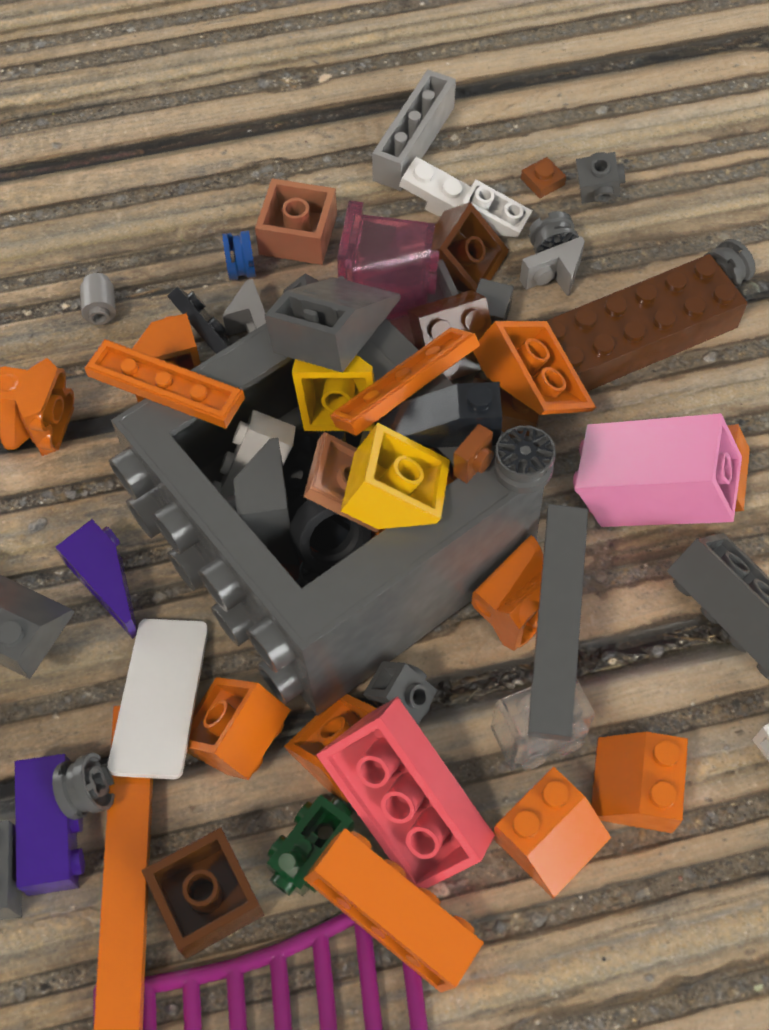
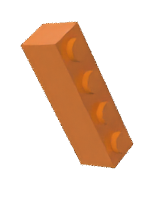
M344 828L331 840L303 879L440 993L456 988L484 943L474 934L473 926L465 919L456 915L452 916L439 906L440 900L431 891L423 887L418 888L405 878V871L397 863L389 859L383 860L372 851L371 843L363 835L355 831L349 832Z

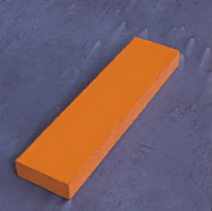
M452 327L332 412L330 417L335 427L356 436L479 347L480 344L475 333Z
M104 339L84 367L87 376L225 429L245 399L242 389Z

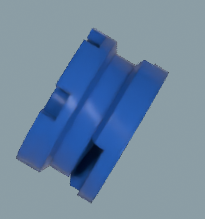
M249 230L241 231L240 235L235 236L231 233L222 234L229 281L238 280V277L246 275L247 278L256 277ZM231 251L234 252L235 262H232Z

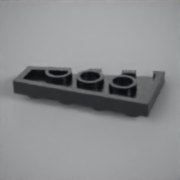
M177 286L167 295L182 314L187 313L190 324L215 354L232 344L225 335L227 333L225 327L214 316L211 318L204 309L206 305L193 291L187 294Z

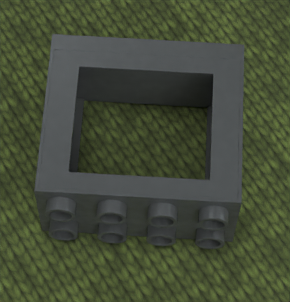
M343 276L338 277L339 279L346 280ZM385 318L357 355L373 366L374 379L377 381L419 350ZM265 323L191 369L193 372L244 391L245 399L226 429L145 398L111 420L123 451L109 459V464L122 486L131 496V498L126 500V504L140 527L150 538L162 533L173 548L167 553L168 557L184 582L193 591L204 584L217 602L211 607V610L228 637L237 646H240L248 639L251 641L263 661L257 664V668L272 692L285 705L300 694L318 716L376 673L382 661H392L471 602L473 591L530 535L534 536L537 540L544 487L532 493H516L505 488L499 483L495 475L496 445H492L494 457L483 473L477 472L467 484L457 478L446 486L442 516L437 524L385 529L301 589L212 484L214 480L221 482L224 474L220 473L219 470L227 451L234 453L237 444L232 443L236 429L240 421L248 422L252 410L294 425L296 429L303 427L292 377L295 359L273 353L267 324ZM442 373L405 401L454 384ZM458 447L434 448L440 455L450 459V465L453 467L454 452Z

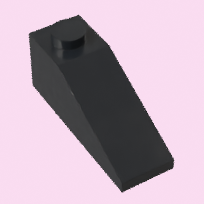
M499 382L455 384L402 402L377 420L375 425L380 423L426 448L459 447L475 427L480 424L493 432L492 445H496L501 436L502 428Z

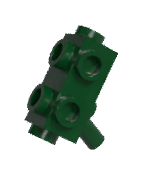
M321 794L314 803L306 802L294 819L297 825L287 837L284 835L278 837L267 853V856L270 858L267 866L274 874L270 881L288 896L294 890L302 897L308 889L315 893L317 890L303 878L338 833L344 828L349 832L354 830L355 825L354 819L351 818L353 814L351 809L337 798L333 797L329 801ZM323 826H329L333 829L332 835L327 839H321L318 836V831Z

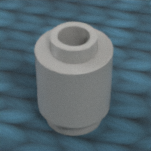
M88 274L80 285L81 314L86 321L95 325H103L113 320L116 316L114 285L105 274Z

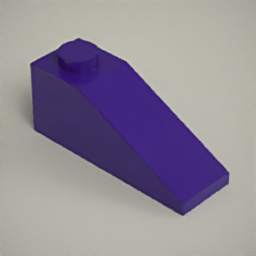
M91 519L55 546L64 564L133 639L137 634V625L123 560L117 549V546L121 543L109 527L106 526L101 529Z

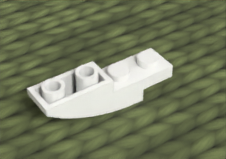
M418 157L414 158L399 185L427 201L425 210L439 217L446 210L471 202L499 236L518 237L532 213L531 209L478 180H475L472 186H469Z

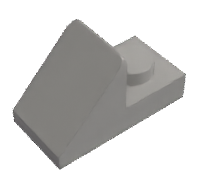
M582 236L522 259L519 281L525 290L537 285H545L552 279H556L564 293L569 296L581 262L585 242Z
M253 279L245 281L223 314L224 326L227 330L226 335H233L248 331L249 334L266 323V313Z

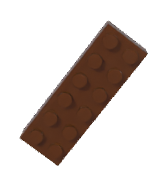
M708 254L546 321L588 392L738 328L748 302L711 254Z

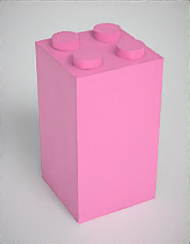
M721 413L587 425L585 439L580 443L581 459L579 469L574 473L573 486L575 492L580 495L588 511L593 514L601 527L734 522L742 455Z

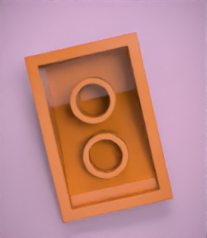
M495 321L479 339L480 346L473 350L481 369L489 380L499 382L502 389L539 415L592 412L596 408L547 321Z

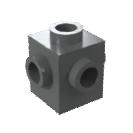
M597 152L589 157L576 159L582 203L593 201L607 202L615 197H620V184L626 183L624 165L623 163L617 164L615 152Z
M382 661L363 695L378 708L398 696L417 725H419L421 719L428 713L430 703L437 689L425 680L427 675L419 668L406 663Z

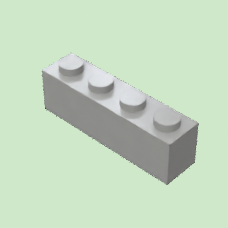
M427 69L372 153L373 181L402 191L403 188L399 185L403 175L415 157L423 158L454 109L456 79Z

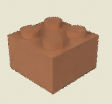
M272 178L255 227L259 255L323 265L337 219L336 188Z

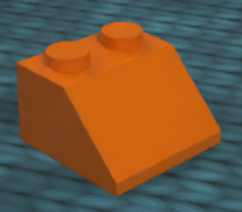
M187 313L168 316L151 322L132 348L188 370L201 364ZM136 395L138 403L145 399L141 396Z
M216 677L194 711L187 753L226 775L249 780L252 774L260 768L265 752L273 739L281 733L284 721L291 710L258 682Z
M346 694L321 714L316 715L284 747L329 792L349 803L316 755L351 726L377 708Z
M647 731L598 737L591 806L599 819L604 822L673 833L683 821L688 738Z
M554 766L495 825L493 831L495 834L493 839L553 899L611 839V836L587 798Z

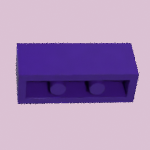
M65 753L15 761L16 888L27 896L78 889L79 875L85 872L84 853L82 848H78L77 832L83 831V818L72 820L66 817L60 810L53 792L52 777L54 769L59 763L70 761Z

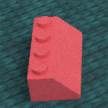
M398 696L364 716L317 753L318 759L390 860L403 868L406 873L405 878L416 887L427 889L482 861L495 834Z

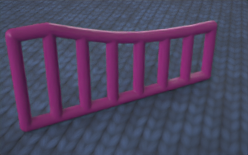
M342 912L321 924L281 942L235 958L193 968L145 976L143 1030H157L156 993L182 989L184 1030H202L200 985L226 979L229 1030H247L244 973L270 965L274 1030H293L287 958L310 947L313 950L320 1030H338L329 938L354 926L365 1030H383L373 936ZM402 961L410 1030H428L422 977ZM96 985L93 989V1026L95 1016Z

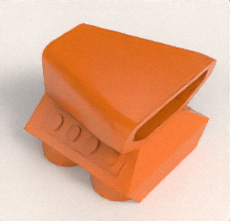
M45 358L28 370L6 366L0 367V440L3 447L7 450L19 448L29 438L38 447L42 456L58 451L74 411V392L72 389L65 387V370L56 367L48 358Z
M532 535L523 541L472 594V605L475 610L493 626L502 645L513 651L524 646L532 639L537 630L543 553L539 543Z

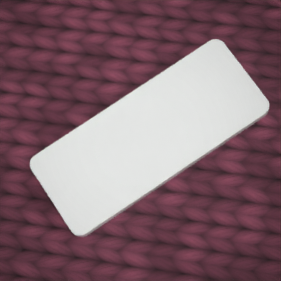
M143 619L140 621L107 764L109 773L112 776L178 779L182 776L208 637V627L205 622L167 619Z

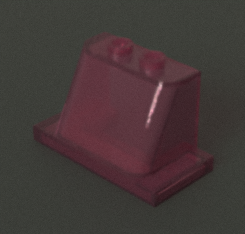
M349 201L337 257L338 277L343 276L347 281L400 294L401 299L386 319L391 321L407 317V309L427 304L429 294L435 295L437 274L435 273H437L439 251L433 250L435 223L363 215V202Z

